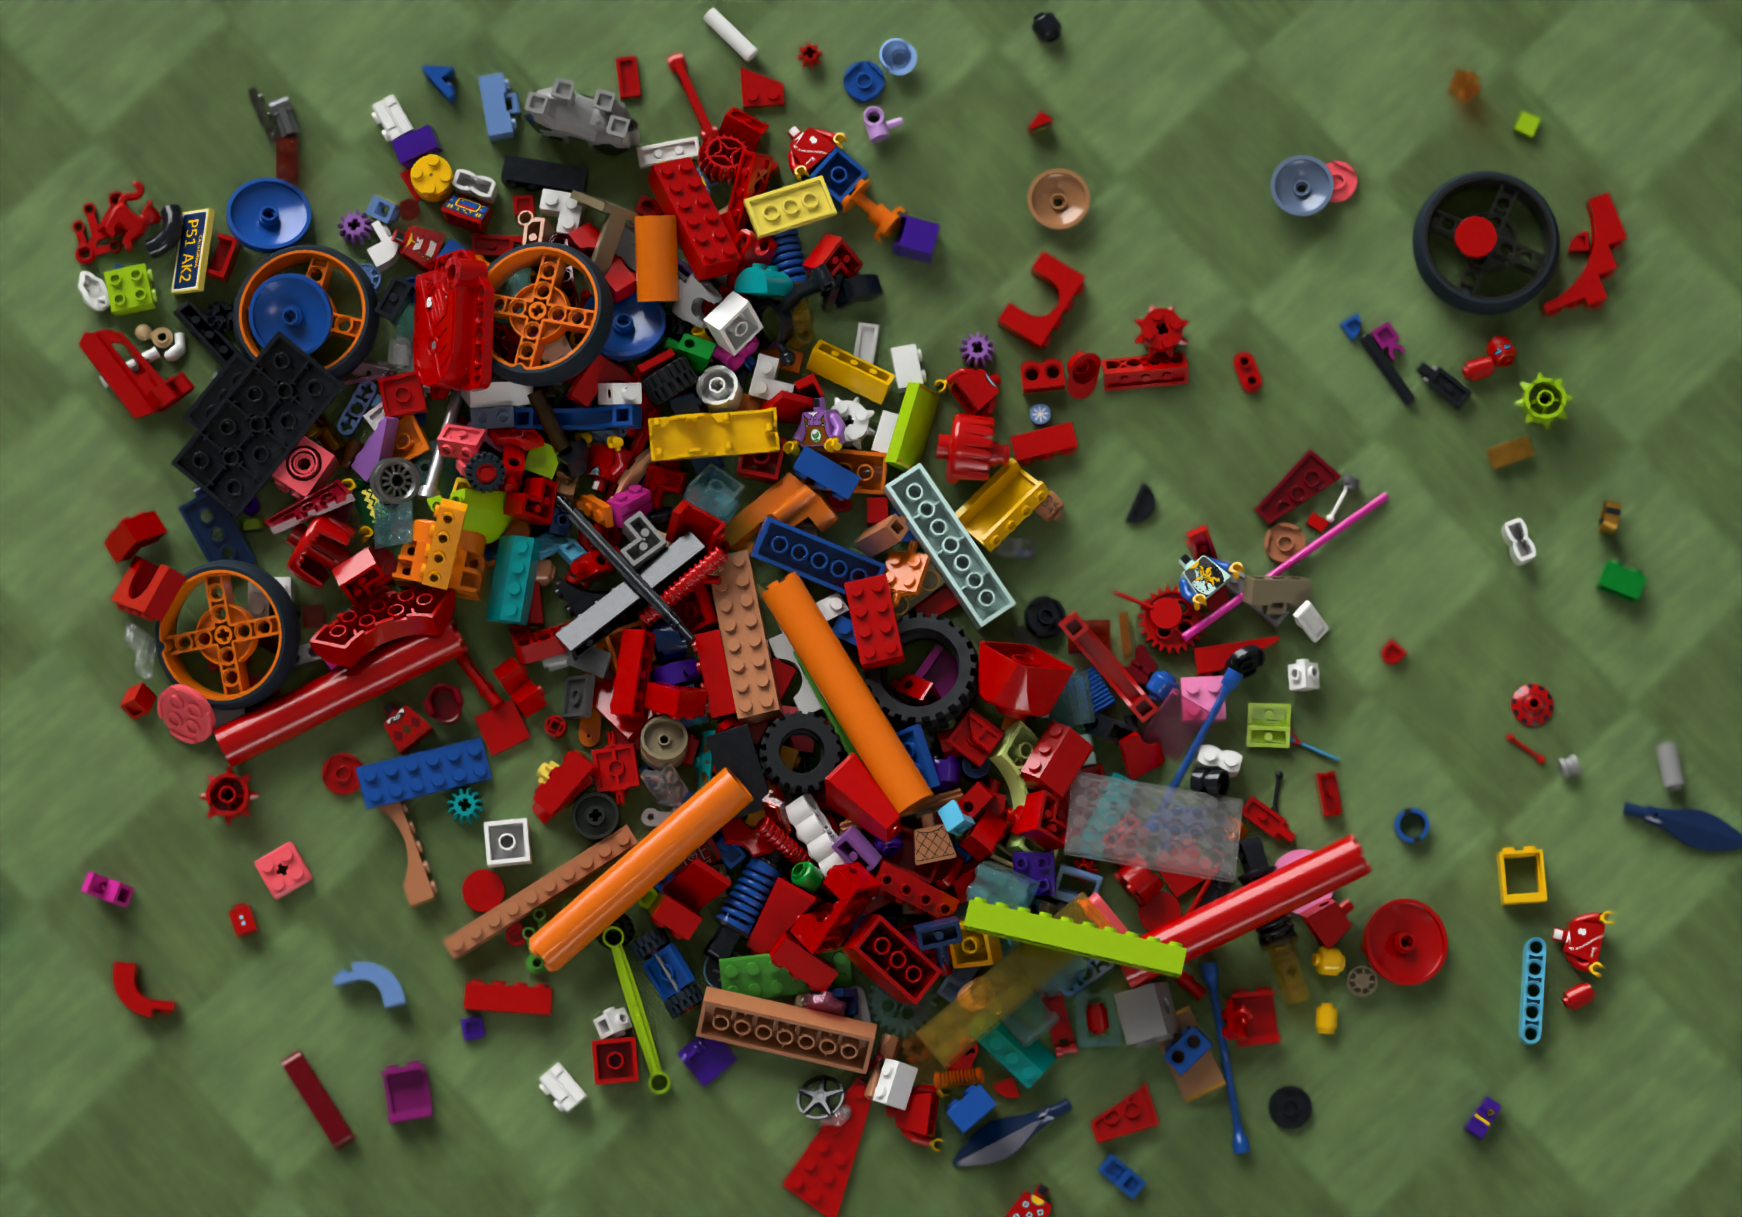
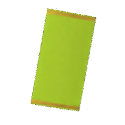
M908 382L885 459L886 463L904 472L921 462L940 398L933 390L921 383Z

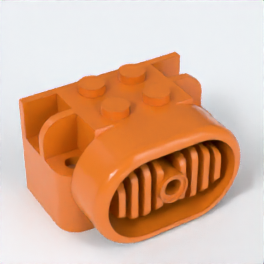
M416 519L412 522L408 542L402 546L400 555H398L396 573H392V578L398 586L428 590L429 586L422 584L423 576L419 575L422 563H427L428 557L424 556L426 545L431 544L432 537H429L431 524L435 525L436 521ZM462 530L448 586V588L454 589L455 597L482 601L488 567L483 558L487 540L481 533Z

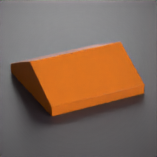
M415 415L406 416L399 420L392 458L401 457L411 461L431 450L426 433Z

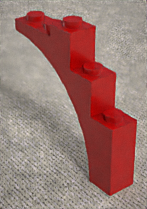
M1609 192L1593 197L1585 204L1591 226V246L1586 266L1580 277L1568 290L1541 306L1540 312L1543 317L1547 315L1550 317L1557 316L1562 313L1561 310L1569 308V310L1576 309L1581 306V303L1584 310L1590 308L1592 311L1603 307V303L1608 299L1600 278L1603 281L1614 276L1613 273L1618 267L1611 250L1621 248L1628 238Z

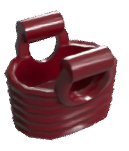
M445 682L432 686L427 694V698L422 701L427 715L445 725L455 724L459 721L465 702L459 686L453 687Z

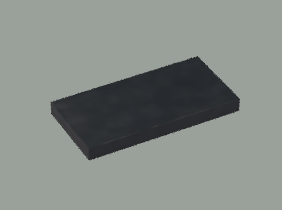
M748 724L707 736L706 739L717 774L724 767H727L754 798L732 820L774 807Z

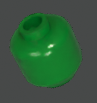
M808 861L800 862L791 871V881L795 886L810 894L821 888L823 874L813 863Z

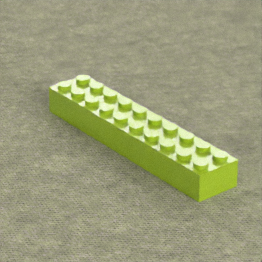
M980 897L969 900L963 927L965 930L1179 978L1182 975L1187 949L1182 948L1183 944L1170 941V943L1164 944L1160 943V938L1148 936L1147 939L1139 938L1138 933L1126 931L1125 934L1117 933L1118 929L1107 926L1104 929L1095 928L1096 924L1083 921L1082 925L1076 924L1074 919L1068 917H1061L1060 920L1052 918L1053 914L1039 912V915L1030 913L1031 909L1018 907L1017 910L1010 909L1009 904L996 902V905L988 904L987 899Z

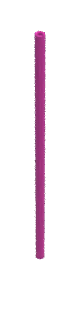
M1383 492L1265 576H1280L1389 499L1388 495ZM1243 591L1181 634L1182 638L1185 641L1189 640L1242 603Z

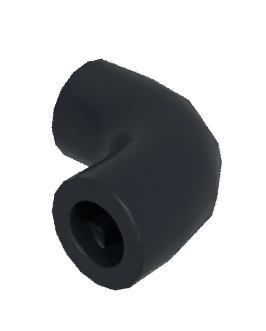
M170 204L161 209L162 229L158 234L145 241L146 248L154 259L173 249L181 238L184 229V219L181 207L177 204Z

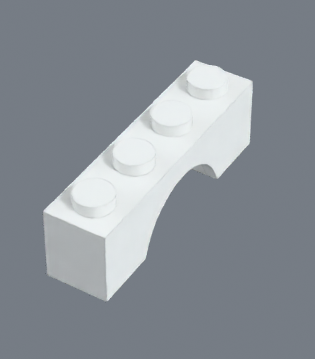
M782 633L768 639L774 657L784 663L791 664L801 674L802 686L793 698L798 711H802L803 714H808L809 711L813 712L814 715L823 712L793 655L795 650L788 643L784 634Z

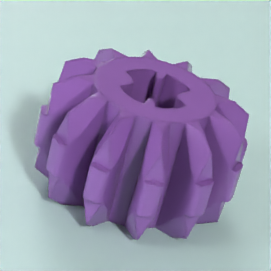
M358 209L354 211L353 215L350 211H347L348 217L341 216L342 223L337 224L338 228L341 229L338 232L340 237H344L343 240L346 243L351 240L354 246L357 240L364 244L363 238L370 239L371 236L368 232L374 231V228L370 226L373 223L372 219L367 218L368 215L365 212L360 214ZM358 224L359 227H356V230L353 231L352 228H355V225Z
M979 331L976 333V337L969 333V340L963 338V345L959 347V351L964 352L961 354V359H967L966 365L968 366L974 362V368H978V362H980L985 367L986 360H993L990 354L995 353V349L992 348L994 342L993 340L987 341V334L981 338ZM977 346L981 347V353H979V351L978 353H974L973 347H975L976 349Z

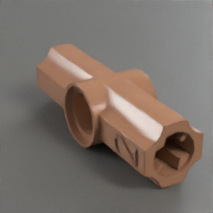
M882 1035L877 1054L881 1053L884 1059L870 1070L871 1074L864 1096L869 1100L874 1101L875 1088L881 1074L880 1064H884L886 1058L896 1060L902 1041L896 1036Z

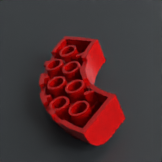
M429 586L428 590H416L415 587H411L409 590L399 593L396 590L382 593L380 598L371 602L365 599L353 605L352 610L336 615L337 619L330 625L325 624L319 629L309 643L313 651L325 661L352 668L365 654L388 641L412 635L439 636L453 615L455 608L454 589L448 588L444 590Z

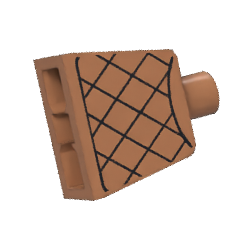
M933 812L921 814L922 827L913 829L915 865L957 857L944 824H935Z

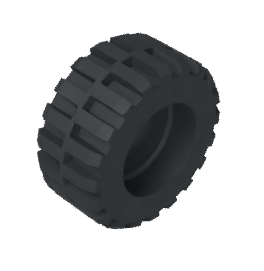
M795 711V714L790 715V713H787L781 719L777 718L768 727L762 738L759 756L761 768L764 771L763 774L766 780L769 779L771 781V785L775 789L778 787L782 790V793L786 795L787 793H792L795 797H800V795L807 793L813 795L814 792L819 793L824 790L825 777L842 762L843 753L839 734L835 733V727L831 723L825 722L826 719L820 716L818 718L814 716L813 712L809 711L808 714H803L802 711ZM795 735L808 736L819 745L821 760L814 770L807 773H797L784 765L780 752L783 743L789 737Z

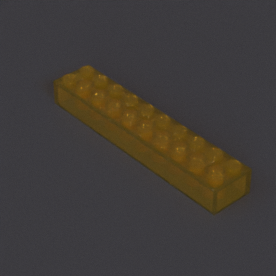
M1081 892L1052 917L1059 920L1061 917L1072 918L1074 923L1081 925L1083 921L1096 924L1095 928L1104 929L1105 926L1112 927V924L1084 892ZM1021 943L915 1034L946 1070L1076 960L1079 955Z

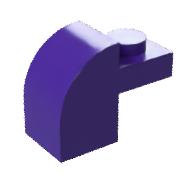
M692 658L672 662L650 671L649 682H663L678 686L697 681L701 677L698 674L695 659Z

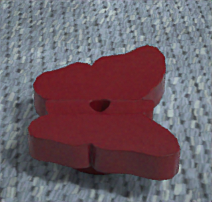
M1140 644L1136 648L1135 660H1132V665L1124 667L1137 683L1147 684L1149 675L1158 669V664L1151 657L1146 647Z

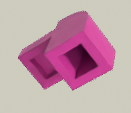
M88 871L81 891L124 908H128L135 890L131 886Z

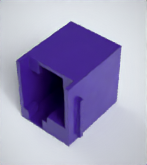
M901 214L900 230L896 241L893 242V254L898 255V257L903 256L931 264L939 238L940 225Z

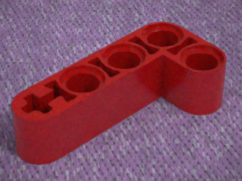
M571 622L530 633L527 626H512L509 633L512 647L519 663L528 664L567 653L559 644L555 634L563 626Z

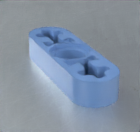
M364 380L358 385L337 423V429L342 436L351 437L357 432L364 419L363 415L368 412L376 394H378V389L374 382ZM369 386H371V390L373 392L367 393L365 396V400L368 401L367 403H365L362 399L357 398L358 396L363 398L365 394L363 388H368ZM356 403L363 405V411L360 414H354L351 410L352 406ZM350 414V416L353 417L354 419H357V421L355 422V421L352 419V421H351V423H350V426L352 427V429H351V430L347 429V430L344 432V428L342 427V425H343V424H346V425H347V424L349 423L350 418H349L347 415Z
M1091 958L1060 980V991L1065 996L1075 994L1108 972L1114 966V963L1108 962L1109 967L1107 968L1105 965L1098 968L1101 973L1097 974L1095 967L1090 963L1094 961V964L1097 965L1101 960ZM1083 968L1092 970L1093 976L1091 979L1084 980L1081 977L1080 972ZM1076 973L1077 979L1081 983H1083V985L1079 986V983L1077 982L1072 986L1073 991H1070L1069 989L1064 990V981H1073L1075 977H1073L1072 975Z

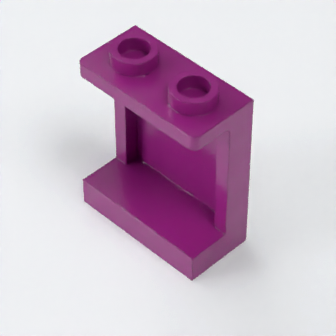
M936 644L914 676L934 683L942 699L956 683L958 663L954 657L944 651L943 647Z
M420 1060L407 1062L406 1067L399 1068V1065L396 1064L386 1066V1070L381 1071L390 1124L435 1116L426 1064H420Z

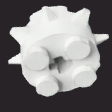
M836 397L834 398L835 405L831 409L839 411L843 422L850 420L852 423L844 431L846 443L840 444L842 447H851L853 445L858 450H861V442L865 439L866 435H875L876 433L869 427V419L875 412L874 410H866L860 405L859 397H856L853 401H843Z

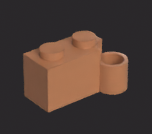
M528 210L522 211L517 218L518 223L524 229L522 245L534 242H549L553 235V227L547 219L536 218ZM541 263L531 265L529 267H540Z

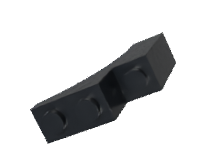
M562 578L554 581L557 586L554 591L560 600L564 598L568 605L565 608L571 618L585 612L595 601L602 599L610 592V590L591 591L571 585Z

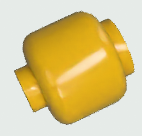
M1322 946L1316 953H1313L1311 962L1315 966L1317 973L1336 976L1344 970L1345 955L1338 948L1332 947L1327 949Z

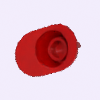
M1078 351L1077 354L1069 359L1067 363V371L1069 373L1067 390L1073 398L1084 399L1094 391L1101 367V360L1098 355L1091 352L1084 353L1083 351Z

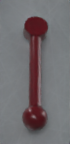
M881 1053L876 1054L875 1059L868 1066L867 1073L878 1062L883 1061L884 1056ZM860 1073L858 1078L863 1080L866 1074Z

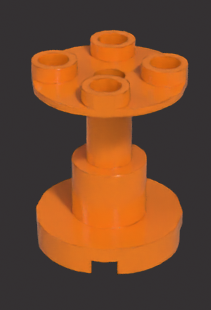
M861 178L854 186L856 190L851 195H846L840 204L843 206L842 212H848L857 204L869 214L868 220L878 227L874 234V239L882 244L884 236L889 238L901 225V214L907 215V211L902 206H898L891 212L882 203L876 205L865 195L871 180H863Z

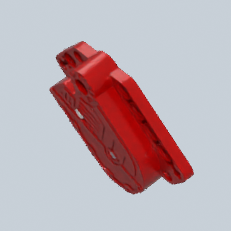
M459 249L439 256L436 259L434 270L417 275L415 279L413 365L416 376L422 382L421 384L430 387V396L434 400L444 401L450 390L457 391L463 389L465 391L477 392L487 389L491 383L494 288L488 279L486 263L477 260L474 253L470 250Z

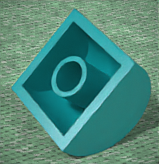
M753 263L752 267L744 269L738 275L734 292L760 297H785L793 288V283L786 273L778 271L779 266H766L765 269V264Z

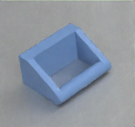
M1061 864L1056 879V896L1051 897L1079 906L1091 896L1059 886L1063 873L1096 883L1093 893L1096 892L1098 894L1102 876Z

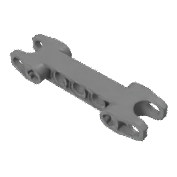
M625 223L615 254L623 258L628 270L632 268L636 271L635 227ZM678 271L679 301H675L672 312L684 321H688L700 328H706L707 325L703 320L706 316L701 310L702 301L705 299L713 304L721 303L723 297L708 280L697 281L694 273H691L689 278H687Z

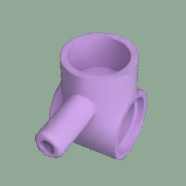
M877 106L868 107L863 114V124L871 143L887 139L890 136L889 129L904 124L902 117L885 121L882 109ZM871 116H877L879 121L872 123L868 119Z

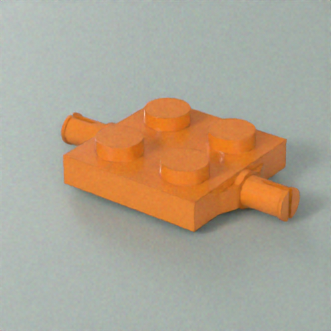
M915 540L910 541L908 551H889L885 563L886 567L883 574H886L888 577L891 593L893 594L894 607L896 608L899 607L902 596H919L931 560L927 554L916 553L919 542Z

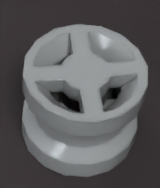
M1575 754L1569 755L1566 759H1557L1558 769L1563 779L1569 778L1572 774H1581V767Z

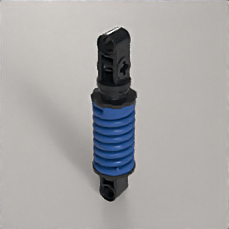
M783 815L778 826L796 842L798 837L795 826L790 824ZM774 846L773 853L754 858L751 856V861L745 866L747 870H743L741 873L743 877L738 878V884H735L733 887L734 891L729 893L730 898L725 900L726 906L721 907L720 911L722 913L713 918L719 927L707 944L704 955L719 963V959L729 958L739 938L749 940L750 934L753 931L752 926L757 923L753 916L759 918L761 912L757 911V909L762 911L765 906L761 902L766 904L768 899L766 895H770L772 891L770 887L773 889L778 877H786L787 873L783 869V865H785V862H788V858H785L783 854L774 849Z

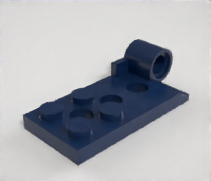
M199 486L193 488L196 498L179 506L178 509L207 561L237 560L250 564L256 563L257 559L231 513ZM203 511H212L213 519L210 522L202 520L201 514ZM217 528L221 529L224 533L223 538L219 541L212 538V532ZM231 547L234 550V556L231 559H225L222 556L224 548Z

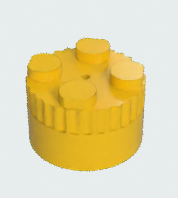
M429 154L419 158L413 164L410 172L411 182L416 193L423 200L439 202L446 199L454 189L452 185L454 174L450 164L444 158Z

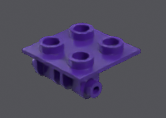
M1051 850L1043 852H1013L1015 895L1056 896L1054 852H1051Z
M698 1036L677 1053L703 1087L738 1060L724 1042Z

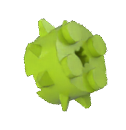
M1539 372L1537 379L1531 384L1526 382L1519 384L1524 393L1521 399L1515 402V405L1521 407L1526 417V424L1534 422L1536 424H1543L1546 429H1549L1550 422L1556 418L1563 420L1568 418L1563 409L1566 402L1572 400L1573 397L1566 395L1563 386L1561 387L1563 379L1559 378L1553 381L1554 379L1544 378L1542 373ZM1544 398V401L1547 400V403L1543 404L1540 399Z

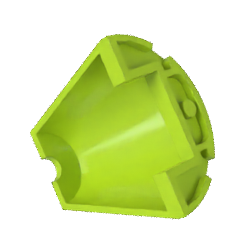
M464 488L453 491L449 500L468 504L462 530L483 534L487 540L486 545L503 536L508 531L507 528L511 521L515 519L503 514L507 496L506 492L493 491L489 493L486 491L482 493L475 489ZM442 495L427 498V502L433 512L436 504H441Z

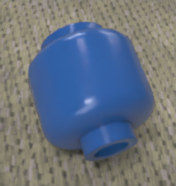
M1166 670L1154 672L1146 684V688L1150 692L1148 696L1158 703L1160 700L1169 701L1178 688L1177 678Z

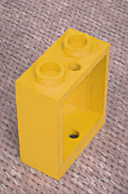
M1524 846L1523 850L1515 851V847L1502 848V852L1496 854L1501 905L1544 903L1548 901L1543 849H1536V846ZM1534 857L1537 893L1507 894L1504 859Z

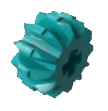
M460 788L459 796L455 793L451 794L455 801L448 800L447 802L448 805L454 806L448 809V813H455L452 817L454 821L460 817V824H464L466 818L469 824H472V816L480 819L476 812L484 811L483 807L477 806L484 803L483 799H477L479 796L477 791L471 795V788H467L466 794ZM465 801H468L471 806L470 809L466 808L467 811H464L461 807V804H465Z

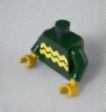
M350 478L344 479L342 483L348 485L349 491H354L351 493L355 498L354 503L363 524L358 534L364 533L366 535L362 538V541L366 542L370 537L385 534L397 517L394 507L400 504L391 505L378 500L371 490L370 482L353 481Z

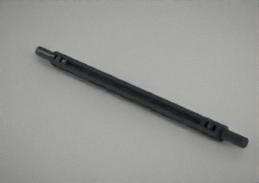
M557 492L555 505L674 631H678L692 644L696 637L686 628L684 621L563 494L560 495Z

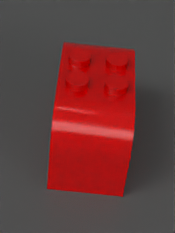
M868 914L841 948L844 955L888 995L903 1004L917 1005L943 972L879 914Z

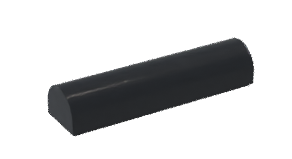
M188 300L174 311L175 317L222 367L238 351L219 330L213 328L207 322L206 316L191 300Z

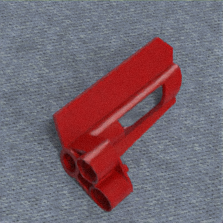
M107 329L98 330L95 333L84 332L78 346L134 420L170 409L195 389V386L183 371L173 378L170 376L165 381L122 332ZM113 343L122 344L139 365L137 373L134 374L113 347Z

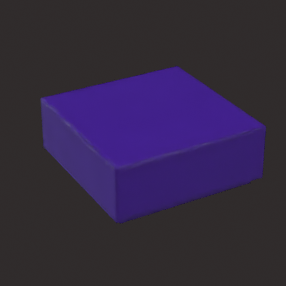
M482 1015L460 1019L464 1041L486 1037Z

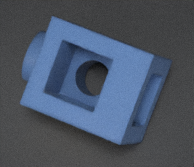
M373 194L365 212L387 224H392L393 221L397 222L401 215V211L398 210L399 204L378 194ZM385 207H389L387 214L384 213Z

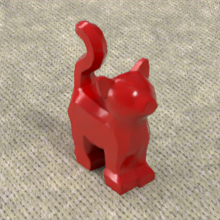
M137 180L132 181L136 192L124 193L119 197L112 212L103 219L97 228V231L103 236L109 235L112 239L116 236L115 231L118 228L126 232L122 244L123 249L130 254L134 249L133 243L145 234L147 228L153 224H159L162 220L158 210L153 206L152 200H149L143 208L141 216H138L126 206L127 201H136L143 197L145 192L144 186Z

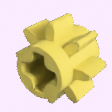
M552 760L549 764L543 762L536 773V776L539 777L538 782L545 784L550 778L548 776L555 767L559 768L560 765Z

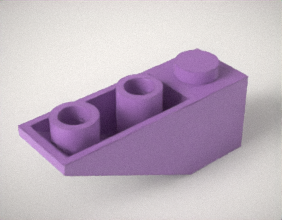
M385 416L378 423L374 433L367 439L361 452L355 456L351 467L366 482H370L371 471L379 461L392 458L399 424L398 418Z

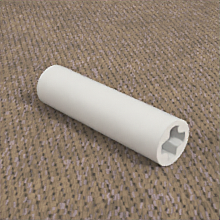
M715 8L710 9L705 14L703 20L746 62H749L756 56L758 49Z

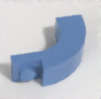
M354 962L351 963L353 972L346 969L337 972V976L332 977L335 987L359 981L374 983L381 992L386 1009L408 1004L401 982L393 973L378 964Z

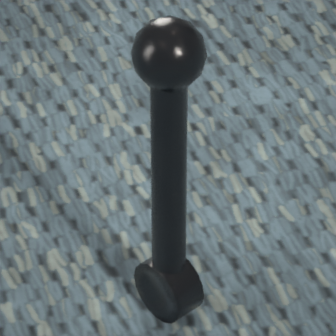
M1281 771L1275 773L1276 785L1273 807L1271 808L1277 814L1279 812L1277 803L1280 781L1283 778Z

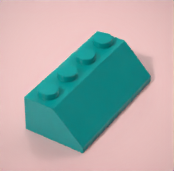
M517 535L500 536L486 621L527 626L542 543L536 538Z
M996 1001L988 1008L983 1009L964 1029L968 1036L1027 1090L1057 1059L1054 1054Z

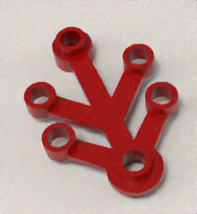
M115 191L109 195L108 201L110 203V206L106 211L105 215L103 216L102 220L100 221L99 225L101 224L103 219L112 212L113 208L116 206L115 201L119 199V197H121L123 193ZM86 203L83 206V212L87 216L92 235L88 243L84 234L86 231L85 224L79 220L72 224V229L76 233L79 244L75 251V257L83 265L93 263L96 256L109 252L118 254L122 250V246L117 240H112L107 245L96 247L100 240L110 238V236L107 235L105 237L97 231L99 227L95 216L97 209L94 204ZM88 207H93L92 212H86ZM81 224L82 229L76 230V226ZM120 228L115 231L116 236L121 234L125 236L126 234ZM118 244V248L112 250V245ZM85 252L90 253L88 258H83Z

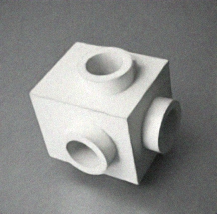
M1298 659L1295 664L1288 665L1290 690L1304 692L1320 689L1318 663L1309 662V659Z
M614 1006L602 1011L603 1015L593 1020L601 1040L612 1036L614 1039L626 1035L625 1031L633 1027L625 1007L615 1009Z

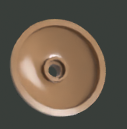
M1050 169L1037 176L1030 185L1027 204L1031 215L1040 225L1052 230H1066L1079 224L1086 216L1090 206V192L1087 184L1078 174L1067 169ZM1061 201L1062 205L1056 206L1054 202Z

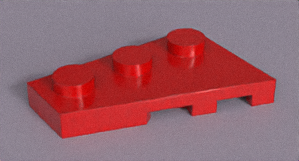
M1146 1083L1090 1122L1096 1144L1159 1126Z

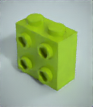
M145 263L104 272L111 312L115 317L157 308L155 301H159L156 288L153 289L151 282L155 281L152 269H149Z

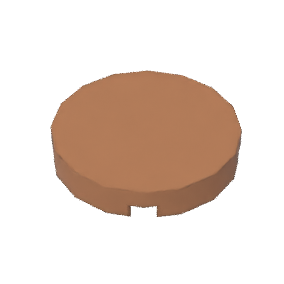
M1291 523L1276 524L1267 531L1264 538L1266 555L1279 565L1306 547V538L1298 526Z

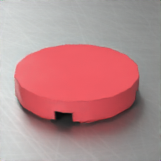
M1332 161L1325 164L1330 170L1334 182L1330 202H1344L1351 198L1358 184L1354 169L1342 161Z

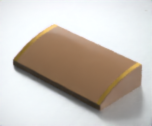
M1189 1005L1175 1011L1181 1032L1188 1025L1191 1028L1195 1025L1198 1026ZM1180 1033L1174 1034L1175 1039L1157 1042L1163 1055L1166 1053L1164 1049L1172 1041L1176 1043L1181 1038ZM1192 1035L1189 1042L1191 1046L1198 1047L1200 1039L1198 1036ZM1210 1049L1184 1075H1180L1166 1061L1186 1104L1226 1085ZM1177 1050L1174 1053L1175 1060L1183 1062L1184 1053Z

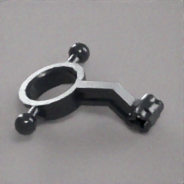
M820 264L818 267L813 268L810 272L812 279L794 286L781 301L771 298L758 299L757 296L747 295L761 323L763 313L768 306L776 311L780 322L779 334L776 339L770 341L766 337L763 328L755 336L760 343L758 348L762 350L778 349L780 363L784 366H791L796 360L794 352L788 350L785 346L793 331V317L791 313L803 299L823 290L826 292L836 285L833 275L826 264Z

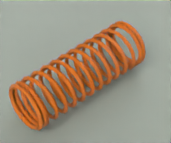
M976 1067L975 1070L972 1068V1075L970 1068L968 1073L966 1069H964V1072L962 1069L960 1072L959 1070L957 1072L953 1070V1076L951 1071H949V1075L947 1071L945 1074L943 1071L941 1074L940 1072L934 1073V1084L937 1089L984 1083L982 1067Z

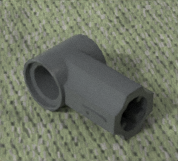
M288 95L269 101V107L274 120L276 119L283 139H292L300 134Z

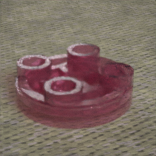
M822 991L821 995L805 993L802 1008L842 1017L845 1016L847 1007L846 1002L835 999L834 994L828 991Z

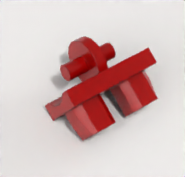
M1230 998L1226 1000V1009L1221 1011V1018L1227 1022V1026L1222 1029V1037L1229 1041L1235 1038L1245 1041L1248 1039L1247 1022L1253 1020V1012L1247 1009L1246 1005L1238 1004L1234 999Z

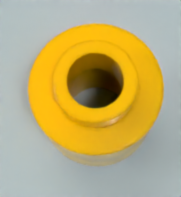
M1321 1003V1007H1316L1315 1027H1317V1033L1335 1034L1338 1008H1334V1003Z

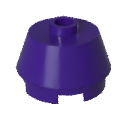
M936 756L931 757L940 782V786L931 789L933 793H944L958 788L962 774V767L959 765L958 758L947 756L948 760H937Z

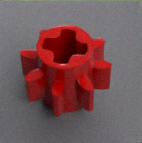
M807 42V46L804 48L799 47V51L802 54L797 55V60H803V68L810 66L811 70H813V66L816 63L821 65V60L818 57L823 56V51H817L818 44L813 46ZM811 53L813 58H809L807 54Z
M1084 855L1082 860L1076 858L1074 861L1076 865L1074 868L1083 871V866L1090 873L1098 872L1099 867L1093 864L1095 859H1087L1086 855Z

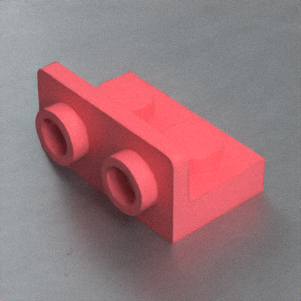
M446 423L437 438L439 455L469 460L470 457L474 458V454H480L479 448L487 437L486 429Z

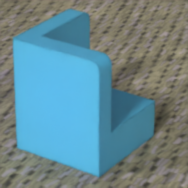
M951 800L937 811L947 832L956 836H960L975 825L972 817L962 813L956 800Z

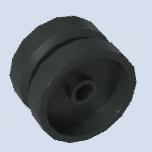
M592 792L585 794L577 800L573 807L572 820L574 827L581 837L590 842L598 843L620 828L621 815L618 806L611 797L604 793ZM595 815H600L601 817H599L598 821L595 822L593 817Z

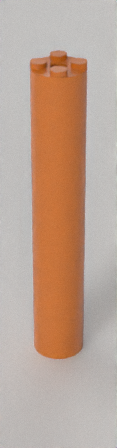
M792 572L782 582L779 583L776 580L767 586L768 590L762 593L764 602L873 779L900 816L925 803L934 795L800 576L796 572Z
M724 767L529 938L530 942H528L530 951L536 957L539 955L545 961L543 963L544 966L551 973L560 970L754 800L751 793L727 767Z

